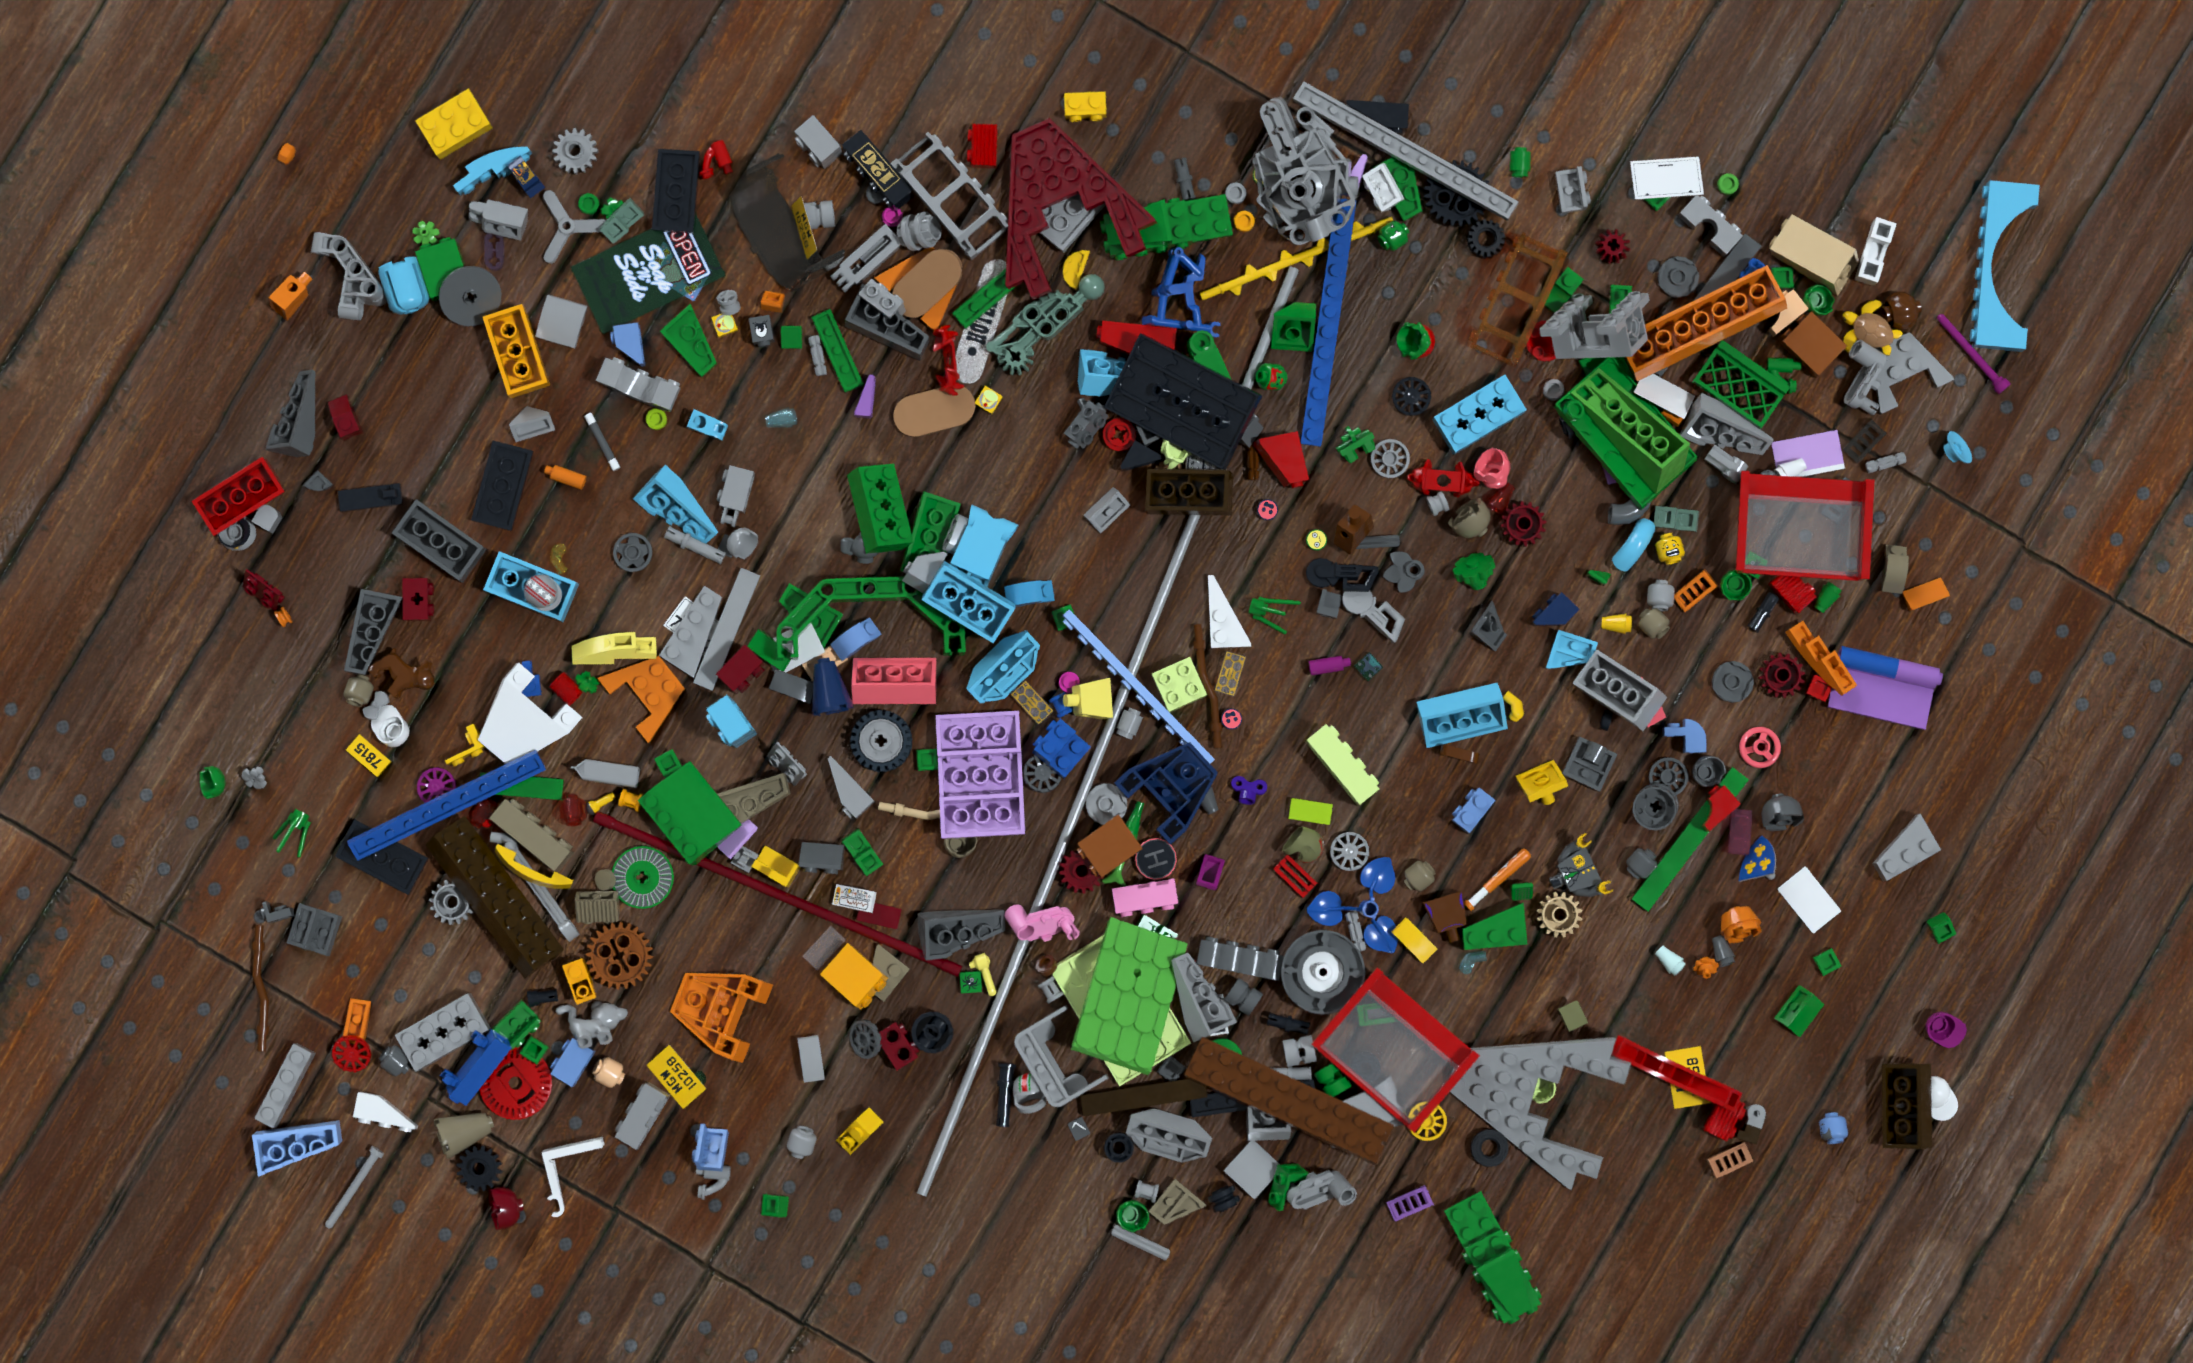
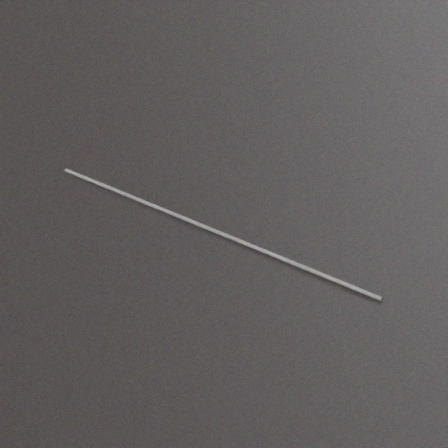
M1289 267L1242 383L1243 386L1252 389L1256 379V372L1262 364L1272 339L1274 313L1285 307L1299 272L1294 267ZM1189 515L1128 666V670L1134 677H1136L1200 515ZM1121 684L1112 706L1113 718H1109L1106 721L1029 914L1041 911L1130 692L1123 684ZM1019 939L918 1188L917 1193L927 1196L1029 943L1028 940Z

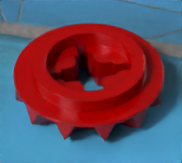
M1116 418L1106 424L1103 430V439L1105 444L1112 450L1119 452L1128 450L1136 439V430L1130 421ZM1115 427L1117 428V430L1119 429L1120 432L1127 430V432H1125V434L1123 435L1124 443L1122 442V440L1120 441L1119 438H1114V436L1116 435Z

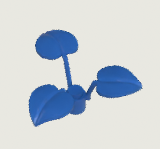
M1389 857L1377 858L1369 862L1362 869L1360 882L1363 886L1370 888V899L1362 901L1359 907H1341V898L1331 891L1319 893L1307 907L1308 915L1317 923L1325 926H1333L1341 922V910L1360 911L1363 916L1371 918L1372 924L1367 925L1364 929L1363 937L1365 943L1377 951L1394 953L1396 950L1398 939L1391 932L1396 925L1387 916H1380L1375 920L1379 907L1374 902L1375 898L1373 897V890L1383 894L1390 891L1394 886L1395 872Z

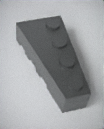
M862 284L859 292L864 288V284ZM858 292L845 319V327L920 361L929 344V336L912 322L901 316L898 311L892 318H888L862 299Z
M361 589L344 669L345 672L366 676L402 602V597Z

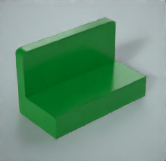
M1799 985L1774 1019L1790 1029L1796 1036L1801 1037L1822 1009L1824 1003L1813 993Z

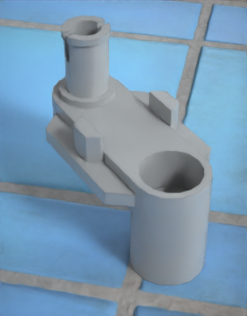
M1858 340L1851 347L1849 357L1863 366L1844 397V403L1853 409L1859 407L1870 415H1874L1877 411L1872 408L1878 410L1879 404L1867 398L1866 395L1871 388L1874 390L1879 388L1881 381L1876 378L1885 365L1887 357L1863 340Z
M1328 1170L1318 1175L1311 1172L1307 1175V1179L1301 1181L1297 1186L1290 1182L1287 1201L1295 1209H1308L1334 1197L1341 1205L1345 1206L1355 1200L1357 1191L1339 1171L1330 1172Z

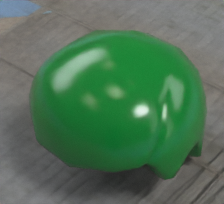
M1816 284L1806 290L1803 302L1809 308L1807 310L1809 313L1812 311L1816 316H1824L1833 311L1832 305L1835 299L1826 286Z
M1736 569L1728 571L1723 575L1720 582L1722 594L1730 601L1743 600L1752 588L1750 576L1744 573H1737Z
M215 766L204 767V771L200 772V787L205 799L220 796L226 786L225 775Z
M1129 1200L1119 1206L1116 1213L1117 1222L1121 1228L1132 1233L1141 1229L1144 1230L1149 1222V1212L1144 1204L1139 1201Z

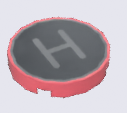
M1159 838L1149 839L1141 844L1143 849L1136 853L1135 856L1139 872L1146 878L1153 880L1169 876L1175 869L1177 862L1176 852L1172 845L1166 840Z

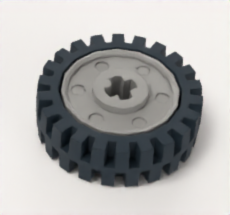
M886 710L872 711L862 716L853 727L850 739L851 749L857 761L865 768L875 772H887L898 768L908 758L912 748V734L908 724L899 715ZM881 735L884 739H887V743H884L883 747L876 743V739H879Z

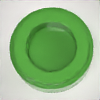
M1733 174L1722 175L1717 183L1718 190L1724 195L1735 193L1739 186V181Z

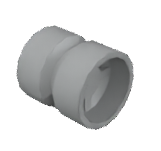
M832 200L821 201L819 205L815 202L804 203L811 229H818L819 225H822L823 228L835 227Z
M1311 1035L1300 1037L1298 1041L1294 1038L1282 1041L1287 1067L1299 1065L1300 1061H1303L1305 1064L1316 1062ZM1298 1048H1304V1052L1299 1054Z

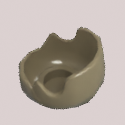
M977 837L944 839V846L946 851L953 857L964 858L975 850L978 840Z

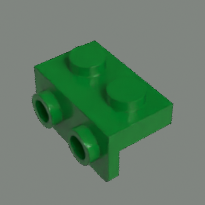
M521 1000L492 1030L506 1037L512 1050L514 1047L518 1048L524 1043V1037L527 1034H532L539 1028L541 1019Z

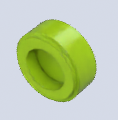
M652 409L646 415V423L651 429L660 430L667 424V416L660 409Z

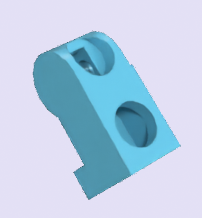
M694 409L686 428L722 441L729 425Z

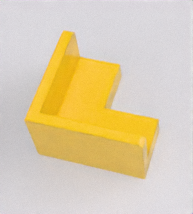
M767 846L763 848L757 860L755 859L751 866L787 888L790 887L801 868L797 863Z

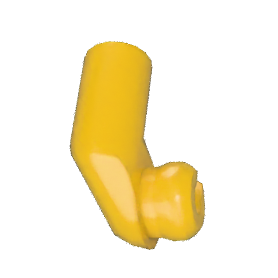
M1507 691L1503 696V700L1511 706L1509 718L1513 722H1518L1524 715L1523 703L1511 692Z

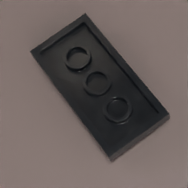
M658 149L652 231L694 234L700 162L699 151Z
M492 441L471 521L508 531L513 530L534 451Z
M354 819L335 857L410 895L429 858L399 842H395L357 861L347 841L372 828Z

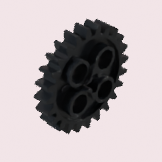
M1455 160L1452 162V165L1481 181L1485 176V173L1477 174L1479 167L1472 170L1471 162L1467 167L1464 166V160L1461 161L1460 165H1457ZM1433 179L1426 180L1430 186L1424 187V191L1429 192V194L1424 195L1423 198L1430 201L1425 206L1432 207L1429 214L1436 213V221L1443 218L1442 225L1450 221V226L1453 227L1454 223L1457 222L1459 228H1461L1464 221L1469 226L1470 219L1477 222V214L1480 216L1484 215L1482 209L1485 208L1462 195L1458 196L1453 209L1449 210L1455 191ZM1442 194L1448 196L1449 202H1439L1438 196ZM1465 203L1468 206V210L1461 212L1458 210L1457 205Z

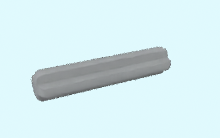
M1115 1225L1111 1232L1112 1236L1163 1260H1167L1169 1257V1249L1135 1233L1124 1230L1118 1225Z

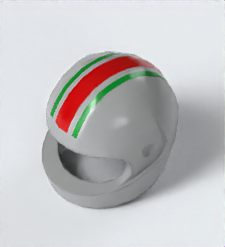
M1031 1073L1023 1074L1014 1081V1104L1020 1113H1033L1041 1110L1046 1105L1047 1099ZM1031 1099H1041L1031 1106L1021 1105Z

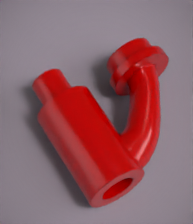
M724 140L712 143L705 153L702 171L699 173L703 180L714 176V169L710 168L713 156H715L719 169L723 168L725 175L733 172L730 166L733 162Z

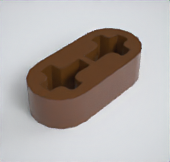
M1441 744L1439 755L1473 764L1478 763L1480 755L1473 751Z

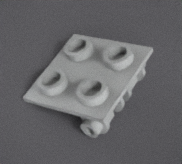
M776 742L767 755L769 762L773 767L786 774L789 783L796 786L800 779L802 780L807 775L806 769L800 763H797V759L794 760L792 758L793 755H790V752L784 745L781 746Z

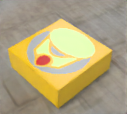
M719 314L711 317L719 338L738 331L733 315Z
M985 386L975 401V405L993 414L1003 396Z

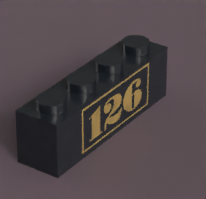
M862 130L842 144L844 151L842 155L849 163L853 162L857 166L855 168L857 173L862 178L866 177L870 181L868 185L875 193L879 192L883 196L881 200L888 208L892 207L897 211L915 197L911 186Z

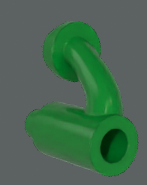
M1768 357L1766 370L1790 386L1788 394L1796 393V380L1789 378L1786 381L1779 375V372L1792 373L1793 370H1801V362H1793V358Z

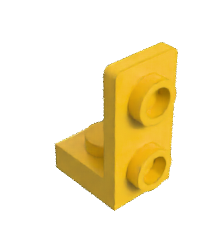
M475 724L467 726L468 732L465 733L470 745L474 744V747L445 760L447 765L452 764L455 767L465 762L463 758L470 755L473 758L483 753L482 749L486 747L478 741L480 732Z

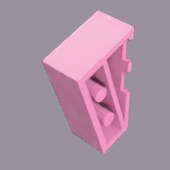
M1175 879L1112 889L1116 914L1120 913L1121 917L1132 916V911L1141 910V914L1154 912L1153 908L1161 907L1162 911L1174 909V905L1178 904Z

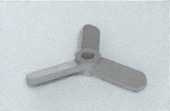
M550 190L544 192L542 196L543 201L559 227L544 254V260L552 264L558 258L570 235L573 233L601 232L599 228L606 220H572L567 215L555 193ZM566 223L571 224V227L568 230L564 229V225Z

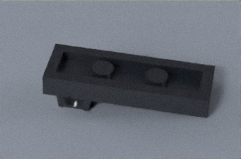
M400 483L338 491L340 512L403 505Z

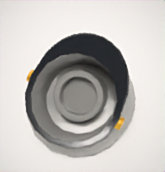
M244 517L219 533L218 538L227 549L234 551L244 550L255 540L256 528L254 523L251 522L250 518Z

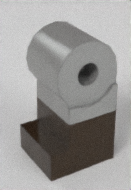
M1754 1104L1747 1107L1743 1130H1737L1734 1138L1757 1145L1766 1112L1761 1105Z

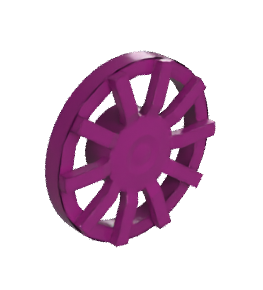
M430 768L419 777L417 792L420 799L426 803L432 799L433 795L437 798L439 795H443L445 790H453L445 786L452 782L453 789H455L456 781L449 771L443 768ZM432 771H433V778H434L433 780L427 775L428 773H430V772H432ZM436 771L442 772L439 779H437ZM447 774L450 779L443 782L442 779ZM424 777L429 781V784L422 783ZM421 786L428 787L427 790L421 792ZM430 792L431 794L426 800L423 795Z

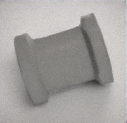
M1054 977L1038 985V988H1041L1047 997L1048 1004L1064 994L1056 986Z
M1139 1180L1135 1198L1141 1197L1155 1203L1159 1185L1156 1184L1154 1186L1142 1183Z

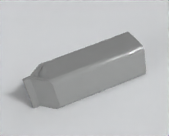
M585 759L575 767L571 766V769L576 770L584 781L636 789L638 787L640 768L636 766Z

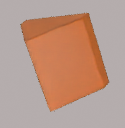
M764 291L761 309L782 313L785 295Z

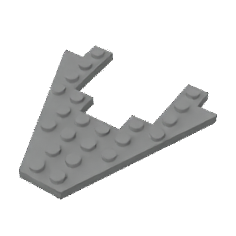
M1616 1038L1470 1048L1478 1053L1480 1057L1450 1092L1559 1182L1572 1190L1577 1173L1597 1179L1603 1157L1543 1138L1548 1119L1529 1113L1538 1078L1558 1084L1565 1065L1625 1085L1631 1063L1611 1056Z

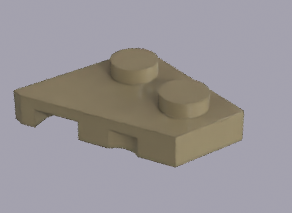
M878 944L873 965L885 974L888 979L886 986L880 992H876L875 995L884 1002L910 968Z
M1174 1179L1148 1212L1165 1225L1191 1212L1204 1208L1206 1204Z

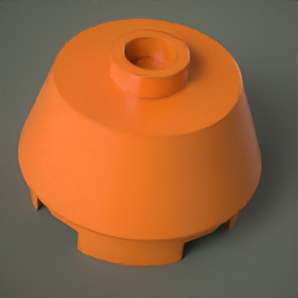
M1733 907L1721 916V935L1729 943L1743 942V938L1751 934L1753 937H1756L1761 933V921L1750 907Z

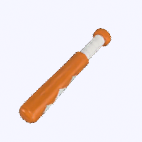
M1521 849L1483 885L1481 890L1471 899L1465 900L1464 905L1469 911H1473L1476 903L1488 893L1490 894L1531 858L1528 850Z

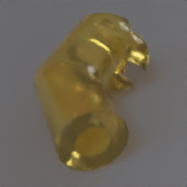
M562 543L555 544L551 548L550 562L559 575L568 571L562 562V556L566 552V547Z

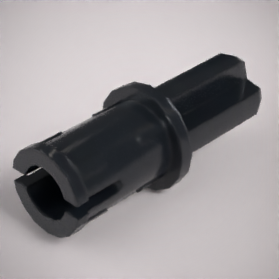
M1768 593L1760 607L1756 608L1757 612L1747 627L1758 633L1766 619L1771 617L1769 614L1777 604L1779 597L1773 593Z

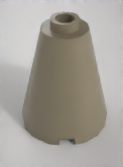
M485 1113L443 1117L433 1120L434 1127L438 1129L437 1136L444 1155L446 1154V1159L452 1158L492 1132L491 1128L494 1127L491 1116H486Z

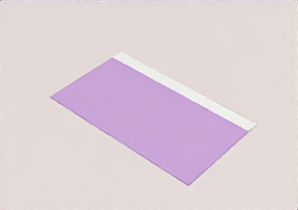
M1837 430L1772 442L1776 468L1780 464L1800 458L1804 460L1807 469L1796 477L1845 469Z

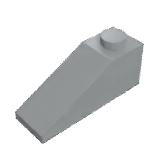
M830 756L828 762L840 801L844 805L842 810L849 818L854 816L857 819L875 801Z

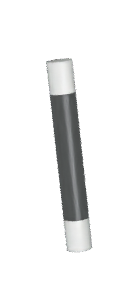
M592 413L585 415L584 417L612 470L619 469L620 466Z

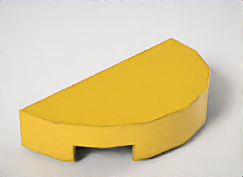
M1080 250L1074 252L1067 257L1064 263V280L1069 287L1076 291L1090 251Z

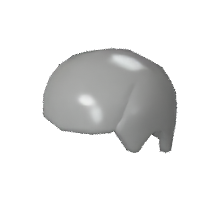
M748 528L734 530L727 540L726 547L729 554L735 558L746 559L755 550L758 543V535Z

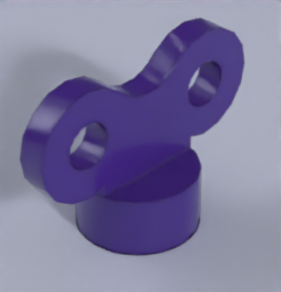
M1236 776L1231 782L1232 789L1240 792L1239 802L1242 804H1254L1256 794L1263 795L1267 791V784L1263 780L1248 782L1245 778ZM1241 782L1242 785L1237 786L1236 783ZM1258 785L1262 786L1261 790L1257 789Z

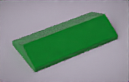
M923 491L911 531L913 543L906 548L900 568L901 572H903L909 561L913 563L917 556L940 552L947 553L942 550V546L950 525L959 512L961 503Z

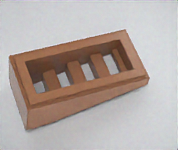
M1745 1142L1706 1159L1716 1179L1753 1162ZM1737 1150H1742L1746 1160H1741ZM1733 1152L1738 1161L1737 1164H1734L1730 1155ZM1725 1156L1727 1157L1730 1163V1167L1728 1168L1723 1159V1157ZM1718 1159L1723 1168V1170L1721 1171L1719 1170L1716 1163V1160Z

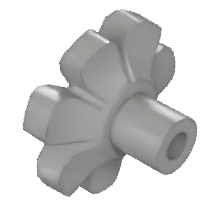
M261 767L252 768L251 771L246 768L242 772L241 777L250 788L253 785L254 788L261 789L267 784L264 780V775H262L264 770Z

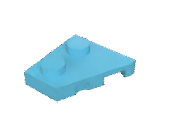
M1557 630L1546 669L1586 664L1594 654L1598 642Z

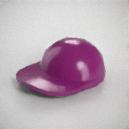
M1939 1011L1933 1013L1926 1022L1928 1036L1934 1042L1946 1048L1957 1046L1966 1035L1967 1028L1965 1023L1947 1012Z

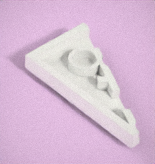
M1208 575L1211 648L1251 647L1250 640L1215 577Z

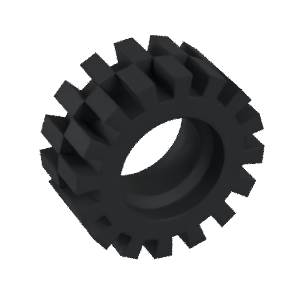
M1485 219L1481 222H1476L1471 227L1467 236L1468 248L1470 247L1472 254L1475 253L1476 257L1479 258L1480 256L1482 259L1493 258V256L1499 254L1505 243L1504 230L1500 228V224L1494 223L1493 220L1486 221ZM1490 232L1494 237V243L1489 247L1482 246L1478 241L1480 233Z

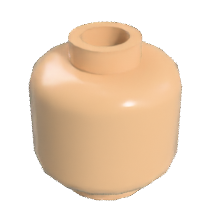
M609 1057L599 1059L592 1071L595 1081L608 1088H612L616 1084L620 1085L625 1076L623 1065Z

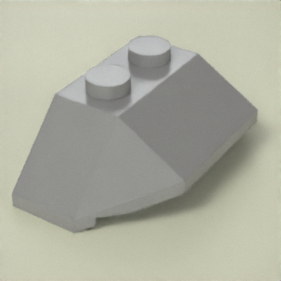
M1158 1109L1131 1114L1126 1134L1132 1138L1142 1151L1182 1163L1200 1157H1207L1212 1137L1195 1120Z

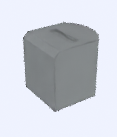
M264 505L258 509L251 522L273 534L282 520V516L275 508Z

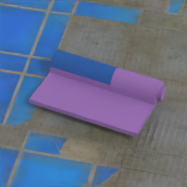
M1846 646L1840 647L1838 656L1857 686L1842 696L1832 688L1828 708L1926 730L1933 691L1942 682L1943 673H1940V668Z

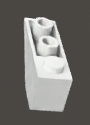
M358 1092L353 1117L358 1118V1122L370 1124L371 1121L379 1122L378 1126L391 1128V1125L399 1126L400 1131L405 1132L418 1129L416 1123L383 1096Z

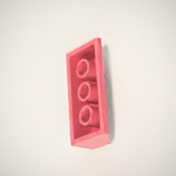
M853 658V704H936V658Z

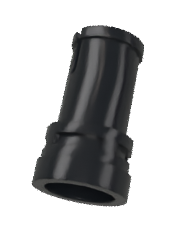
M557 988L539 992L538 990L527 991L529 1008L539 1006L542 1003L558 1002Z

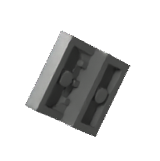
M299 903L287 943L330 956L342 916Z

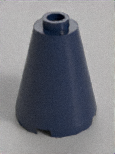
M830 658L818 659V663L814 664L813 716H821L820 713L824 712L826 715L854 709L853 702L835 661H830Z

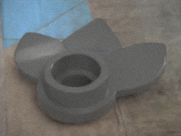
M1393 552L1390 554L1394 565L1385 571L1383 577L1389 582L1398 583L1399 593L1408 592L1414 587L1416 580H1419L1424 575V566L1420 561L1412 560L1409 554L1405 552ZM1416 567L1418 569L1417 574H1412L1410 568Z

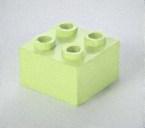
M1190 657L1152 673L1154 682L1169 713L1207 696Z

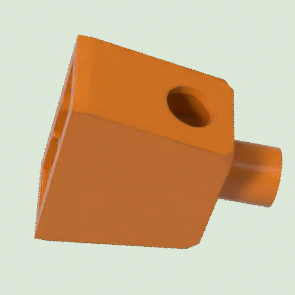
M304 271L297 279L292 275L288 276L268 297L271 308L288 321L307 298V285L313 279Z

